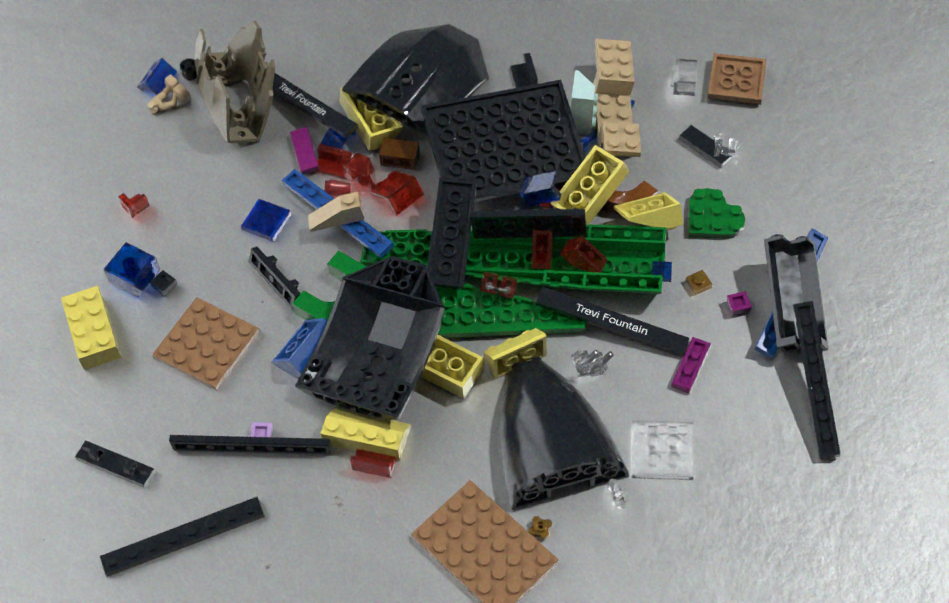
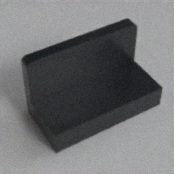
M530 53L523 54L524 63L510 66L516 88L538 84V77Z

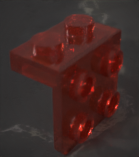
M399 171L389 173L386 179L376 183L374 188L370 190L372 195L385 199L395 215L401 213L424 195L415 176Z

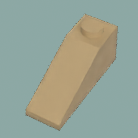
M358 192L338 196L308 215L311 232L365 219L363 204Z

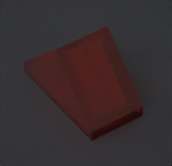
M533 230L531 268L551 269L554 248L552 231Z

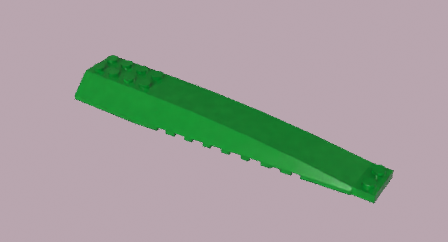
M587 224V237L474 239L473 231L471 230L465 276L578 290L662 294L667 229L666 227ZM427 229L379 231L394 244V247L382 258H379L363 245L360 263L365 266L394 256L424 264L427 267L432 231H427Z

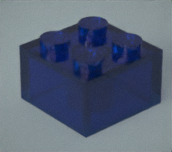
M125 242L103 270L108 282L139 297L161 269L155 256Z

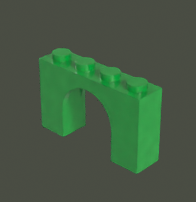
M339 250L327 263L329 274L341 281L342 277L367 267ZM303 291L292 303L294 313L304 320L324 318L328 321L335 301H322Z

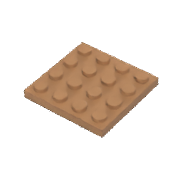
M196 297L152 356L161 363L217 391L258 336L260 330L258 327Z

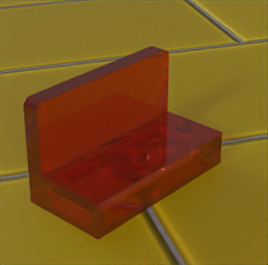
M319 144L317 148V162L320 170L315 172L345 180L348 179L355 164L353 152Z
M357 449L355 456L350 458L352 470L388 478L392 477L397 461L394 456Z

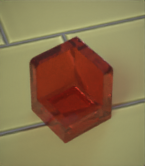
M124 193L118 196L121 207L132 218L150 206L145 194H137L131 199Z

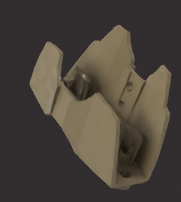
M253 21L247 28L242 27L224 52L211 53L210 46H208L205 53L206 38L203 29H200L195 43L194 58L197 84L209 114L227 143L244 145L246 142L259 141L265 129L271 108L275 73L274 59L269 64L264 62L266 52L262 38V28L257 21ZM245 80L248 82L253 100L250 96H247L244 106L235 111L230 106V97L224 85Z

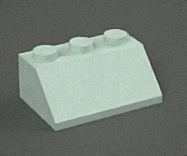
M575 70L571 113L578 134L591 135L592 128L596 126L597 106L595 105H597L598 94H595V85L580 71Z

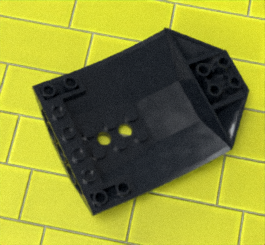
M450 24L402 31L392 36L361 65L344 85L342 91L428 137L421 106L468 97L486 79L489 80L479 40ZM414 66H419L421 70L419 72H413L411 68ZM403 78L411 79L409 82L402 81Z
M390 256L342 277L337 298L327 324L295 387L339 410L368 419L399 420L424 371L437 338L444 313L443 303L426 265ZM378 357L382 359L380 364L372 365L373 359ZM367 376H373L372 380L364 381Z

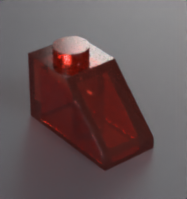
M583 236L567 240L560 254L573 267L589 272L601 273L608 260Z

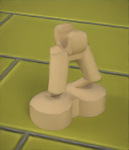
M171 74L165 78L166 87L147 104L153 115L159 111L176 107L177 98L183 103L191 99L188 90L182 84H179ZM171 91L173 93L172 101L162 103V100Z

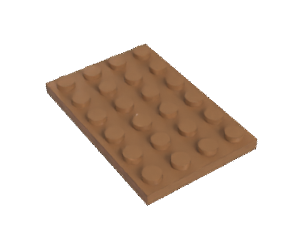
M471 480L411 533V537L481 603H518L559 563L557 557Z

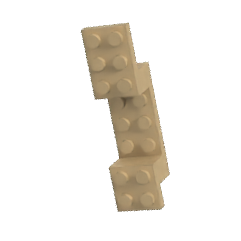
M596 39L597 72L593 84L595 85V94H598L597 105H595L597 106L596 129L598 147L613 156L640 157L639 124L633 123L630 98L635 82L631 41Z

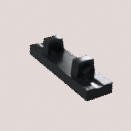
M258 246L251 248L248 262L284 302L293 309L292 303L301 294L298 291L300 283L296 279L289 281L276 267L278 259L274 255L267 257Z
M86 440L75 456L80 462L143 488L147 487L155 474V469Z

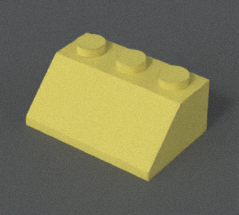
M536 328L527 330L515 338H509L504 343L489 347L484 351V362L493 378L498 379L510 373L512 370L511 366L516 362L523 363L535 357L543 358L547 356L546 334Z

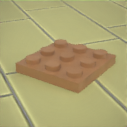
M714 53L708 98L761 104L767 59Z

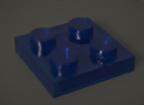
M258 199L242 223L241 228L243 231L275 242L292 215L291 210Z

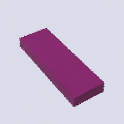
M307 127L291 131L290 135L302 175L320 170Z
M692 337L671 383L672 388L690 394L709 352L711 343Z

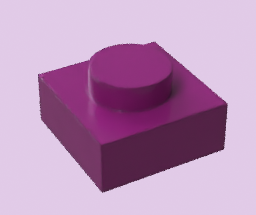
M746 291L727 295L726 300L732 315L751 311L752 306Z

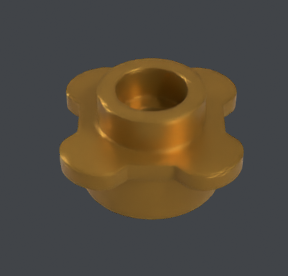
M539 516L533 517V524L529 528V533L539 538H547L552 521L550 519H541Z

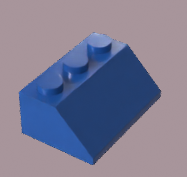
M324 318L305 320L271 363L294 377H300L321 338L327 321Z

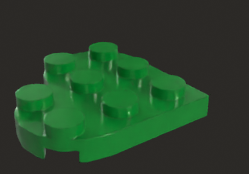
M710 188L694 190L689 201L688 237L728 239L734 238L736 234L744 230L745 216L742 208L739 205L727 204L721 190Z

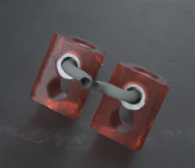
M484 272L480 291L495 294V291H499L500 296L514 298L517 278L503 276L500 288H496L499 274ZM490 276L493 277V281H492V282H490V280H489V277H490ZM508 280L511 281V286H508Z

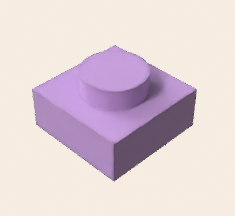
M252 422L250 437H272V423Z

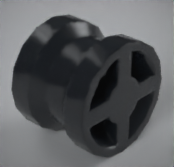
M191 58L182 60L180 63L182 77L186 80L196 79L195 60Z

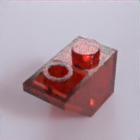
M357 152L343 165L345 176L349 181H354L363 187L373 190L375 188V169L369 157Z

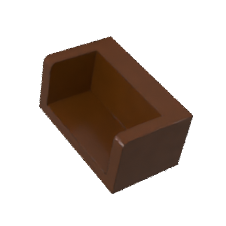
M383 138L379 153L381 166L416 170L420 156L419 142Z

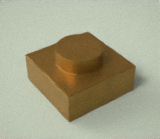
M703 270L686 277V282L695 295L712 288V282Z

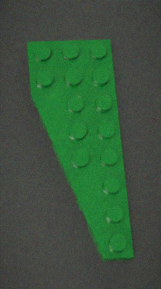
M464 284V290L436 287L444 306V313L438 335L443 338L521 335L524 331L535 328L545 334L585 332V322L536 306V302L529 298L513 294L505 296L496 292L485 291L486 288L484 290L475 288L471 284Z

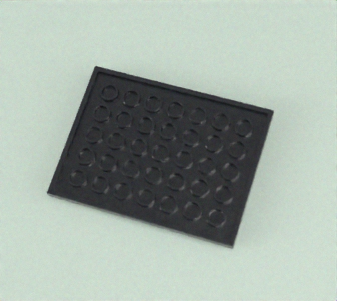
M562 80L421 106L439 177L477 181L475 202L564 185L585 159Z

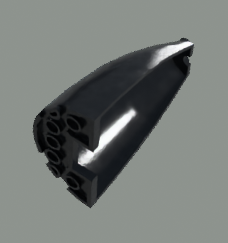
M535 357L523 363L516 362L511 366L512 370L509 373L500 418V453L504 481L512 510L550 500L551 490L588 480L589 486L592 488L629 477L628 469L616 443L598 413L581 392L556 370L542 361L541 357Z

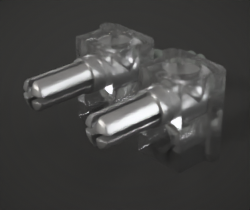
M594 349L590 354L586 350H577L571 355L577 372L580 375L587 373L603 375L608 369L606 363L614 356L612 351H608L603 356L602 352H599L597 349Z

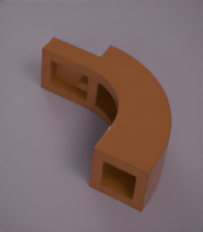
M644 180L630 191L615 190L602 209L621 215L614 209L615 205L657 195L658 190Z

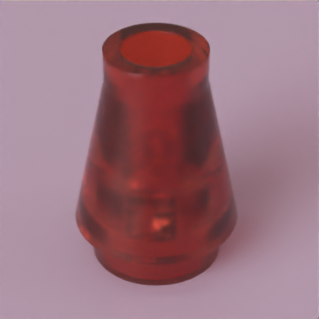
M333 179L325 180L324 191L330 196L350 194L351 183Z

